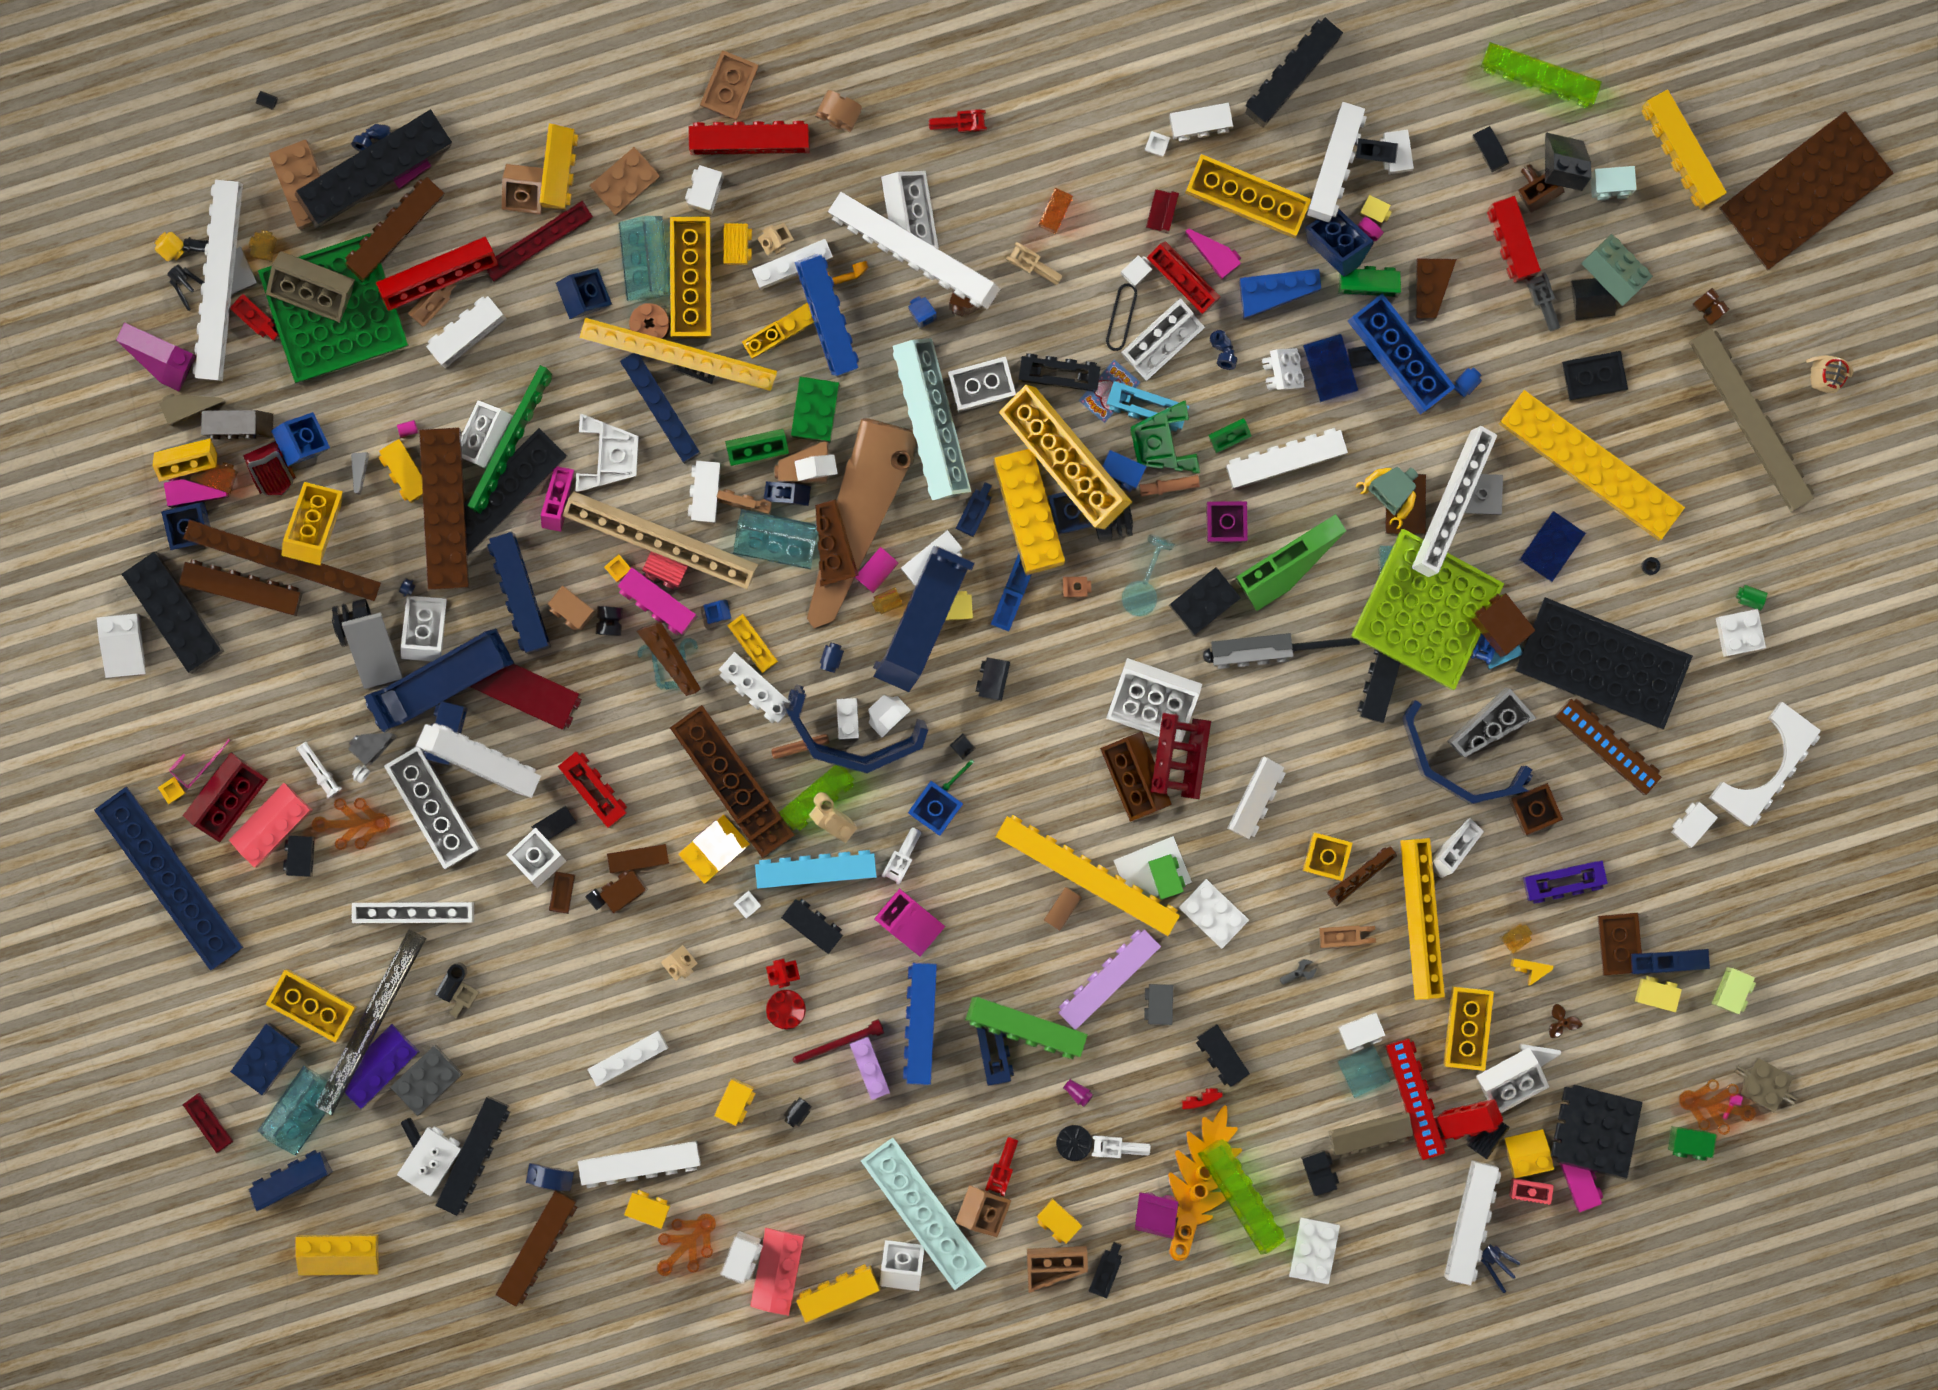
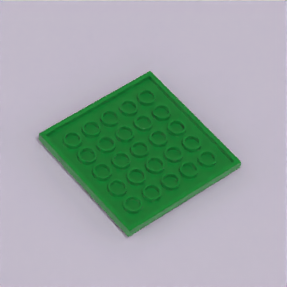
M372 233L297 257L355 279L352 294L341 322L267 295L266 291L272 266L258 270L295 383L409 346L397 308L390 311L387 310L376 285V282L386 278L382 263L363 282L345 266L347 255L352 250L356 252L361 247L359 243L365 236L370 237Z

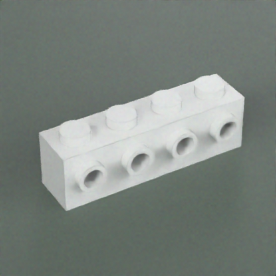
M734 652L719 668L722 672L719 676L727 683L732 681L736 685L734 689L742 697L746 694L751 698L749 703L757 710L761 707L766 712L764 716L771 723L774 721L779 723L787 714L782 701L788 703L790 701Z

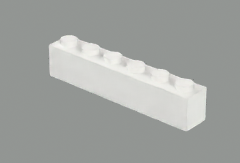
M1342 102L1307 216L1330 222L1332 216L1336 217L1339 208L1336 202L1337 199L1342 198L1345 189L1341 187L1342 182L1348 179L1350 170L1347 169L1348 163H1353L1356 153L1352 150L1354 145L1358 144V138L1361 137V134L1358 133L1359 128L1364 127L1367 116H1363L1365 108Z
M1335 428L1324 431L1325 435L1317 437L1316 434L1305 437L1306 441L1300 443L1297 440L1286 443L1287 447L1279 449L1278 446L1268 448L1267 453L1261 455L1258 451L1249 454L1248 459L1241 460L1239 457L1229 460L1230 464L1226 465L1232 488L1235 489L1347 454L1348 451L1341 430L1336 431Z
M474 902L352 903V923L474 922Z
M697 1141L578 1161L581 1185H587V1188L597 1187L599 1182L605 1181L607 1185L616 1184L618 1179L626 1178V1182L638 1180V1176L646 1175V1178L657 1177L659 1172H665L666 1175L676 1174L677 1169L685 1168V1172L697 1170V1166L701 1165Z

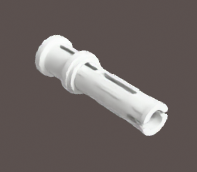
M304 742L296 748L317 777V784L322 786L327 794L326 797L330 799L338 794L342 787L338 786L332 778L333 774L326 771L308 743Z

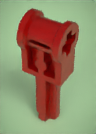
M986 110L957 111V116L930 118L929 129L958 128L959 133L986 131L987 127L985 126L984 119Z
M1007 1138L999 1163H994L985 1191L991 1190L1000 1193L1004 1197L1013 1169H1010V1165L1018 1144L1017 1139ZM993 1183L1001 1185L1002 1187L993 1185Z

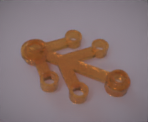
M338 798L334 802V807L341 810L350 820H327L325 817L319 816L312 821V828L316 832H324L327 828H350L341 838L335 841V847L339 850H344L348 842L362 827H370L363 837L355 840L356 848L365 849L367 842L377 832L383 833L389 829L390 819L386 814H376L367 805L364 798H357L354 801L355 808L362 810L370 818L361 819L347 805L345 799ZM339 800H342L344 802V806L342 808H339L337 806V802ZM358 800H362L364 802V805L362 807L357 806ZM379 819H382L384 821V825L382 827H379L377 825V821ZM319 821L324 822L323 828L317 826ZM361 839L365 842L363 847L358 846V841ZM343 840L345 843L342 848L338 846V841Z
M1710 1079L1706 1085L1695 1092L1686 1090L1679 1096L1680 1106L1685 1110H1691L1701 1130H1708L1711 1124L1707 1118L1703 1117L1698 1106L1707 1109L1718 1126V1132L1722 1135L1729 1133L1730 1126L1723 1121L1718 1111L1739 1115L1744 1121H1751L1756 1115L1755 1109L1750 1105L1736 1107L1719 1103L1729 1096L1738 1094L1739 1088L1734 1083L1729 1084L1726 1089L1708 1100L1700 1098L1709 1091L1714 1092L1719 1089V1083L1715 1079ZM1716 1082L1717 1085L1716 1088L1711 1089L1709 1084ZM1731 1086L1736 1087V1091L1734 1093L1729 1092V1088ZM1687 1097H1692L1693 1101L1692 1103L1687 1104L1685 1102V1099ZM1746 1110L1751 1111V1115L1749 1117L1744 1116V1112ZM1707 1121V1127H1701V1122ZM1726 1125L1727 1131L1721 1132L1720 1127Z
M705 1213L700 1215L697 1220H682L680 1218L673 1220L672 1228L676 1231L682 1228H696L691 1234L669 1235L662 1233L659 1235L658 1241L661 1245L682 1243L667 1260L664 1259L658 1263L657 1271L660 1275L668 1276L671 1274L673 1264L688 1248L689 1263L687 1268L692 1273L697 1272L700 1265L697 1261L696 1240L701 1234L703 1236L701 1255L705 1258L712 1256L713 1249L711 1247L710 1232L716 1227V1220L712 1215ZM703 1220H708L710 1225L704 1227L702 1224ZM680 1221L682 1223V1226L680 1228H676L674 1226V1222ZM661 1236H667L668 1241L666 1243H663L661 1241ZM705 1248H709L711 1250V1254L705 1255L703 1253V1250ZM691 1263L697 1264L696 1270L690 1268ZM668 1264L669 1270H662V1265Z

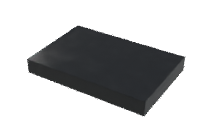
M1621 351L1562 362L1569 401L1628 390Z

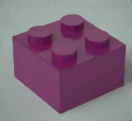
M1247 501L1206 503L1207 543H1246L1248 541Z

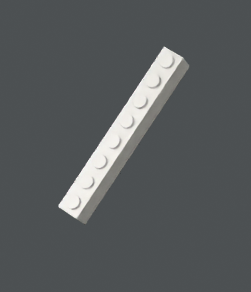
M1482 426L1470 431L1412 566L1414 570L1427 577L1439 573L1497 435Z

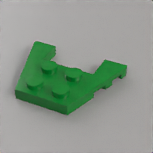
M1182 401L1131 426L1130 431L1138 463L1146 467L1161 469L1166 467L1174 468L1176 471L1189 470L1192 473H1200L1197 454L1176 456L1169 424L1189 420L1186 401Z

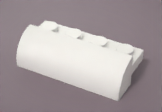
M1179 298L1132 341L1121 354L1142 378L1147 381L1205 327L1183 300Z

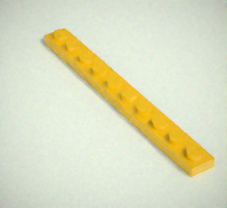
M589 318L584 319L579 338L769 391L772 390L777 371Z

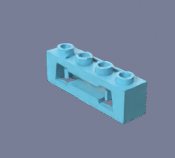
M1114 381L1106 405L1110 406L1109 410L1120 413L1122 410L1128 412L1129 417L1135 419L1143 417L1147 419L1157 413L1132 404L1128 406L1119 403V401H1123L1129 404L1131 395L1123 394L1121 391L1134 395L1133 398L1163 408L1165 405L1172 407L1179 402ZM1184 421L1169 423L1171 431L1177 432V429L1182 430Z

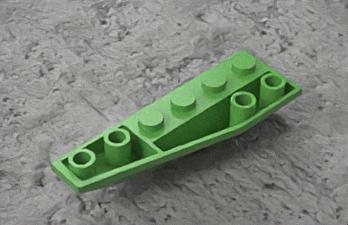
M1335 514L1238 575L1235 579L1255 610L1258 611L1291 590L1346 532V529Z

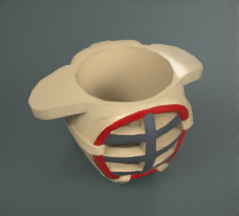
M1817 356L1806 359V363L1814 362L1810 370L1811 387L1825 393L1838 392L1847 378L1852 377L1854 372L1849 362L1838 357Z

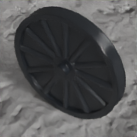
M1067 1126L1057 1136V1150L1067 1160H1082L1091 1151L1092 1138L1089 1132L1081 1126Z

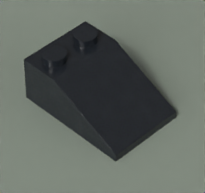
M1546 132L1545 183L1583 191L1591 179V160L1584 141Z

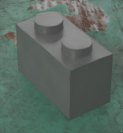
M1149 984V988H1145V1000H1148V1008H1144V1020H1148V1024L1172 1025L1173 984Z

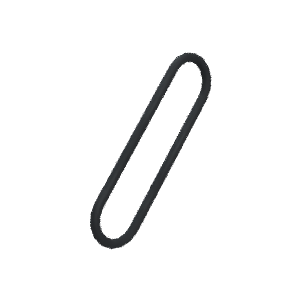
M1130 283L1121 285L1117 292L1106 337V344L1113 351L1121 350L1126 343L1137 298V289ZM1129 286L1134 290V298L1123 342L1120 347L1113 348L1109 344V337L1122 288Z

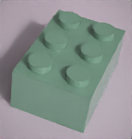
M1613 234L1608 236L1581 263L1622 306L1653 277L1649 270Z

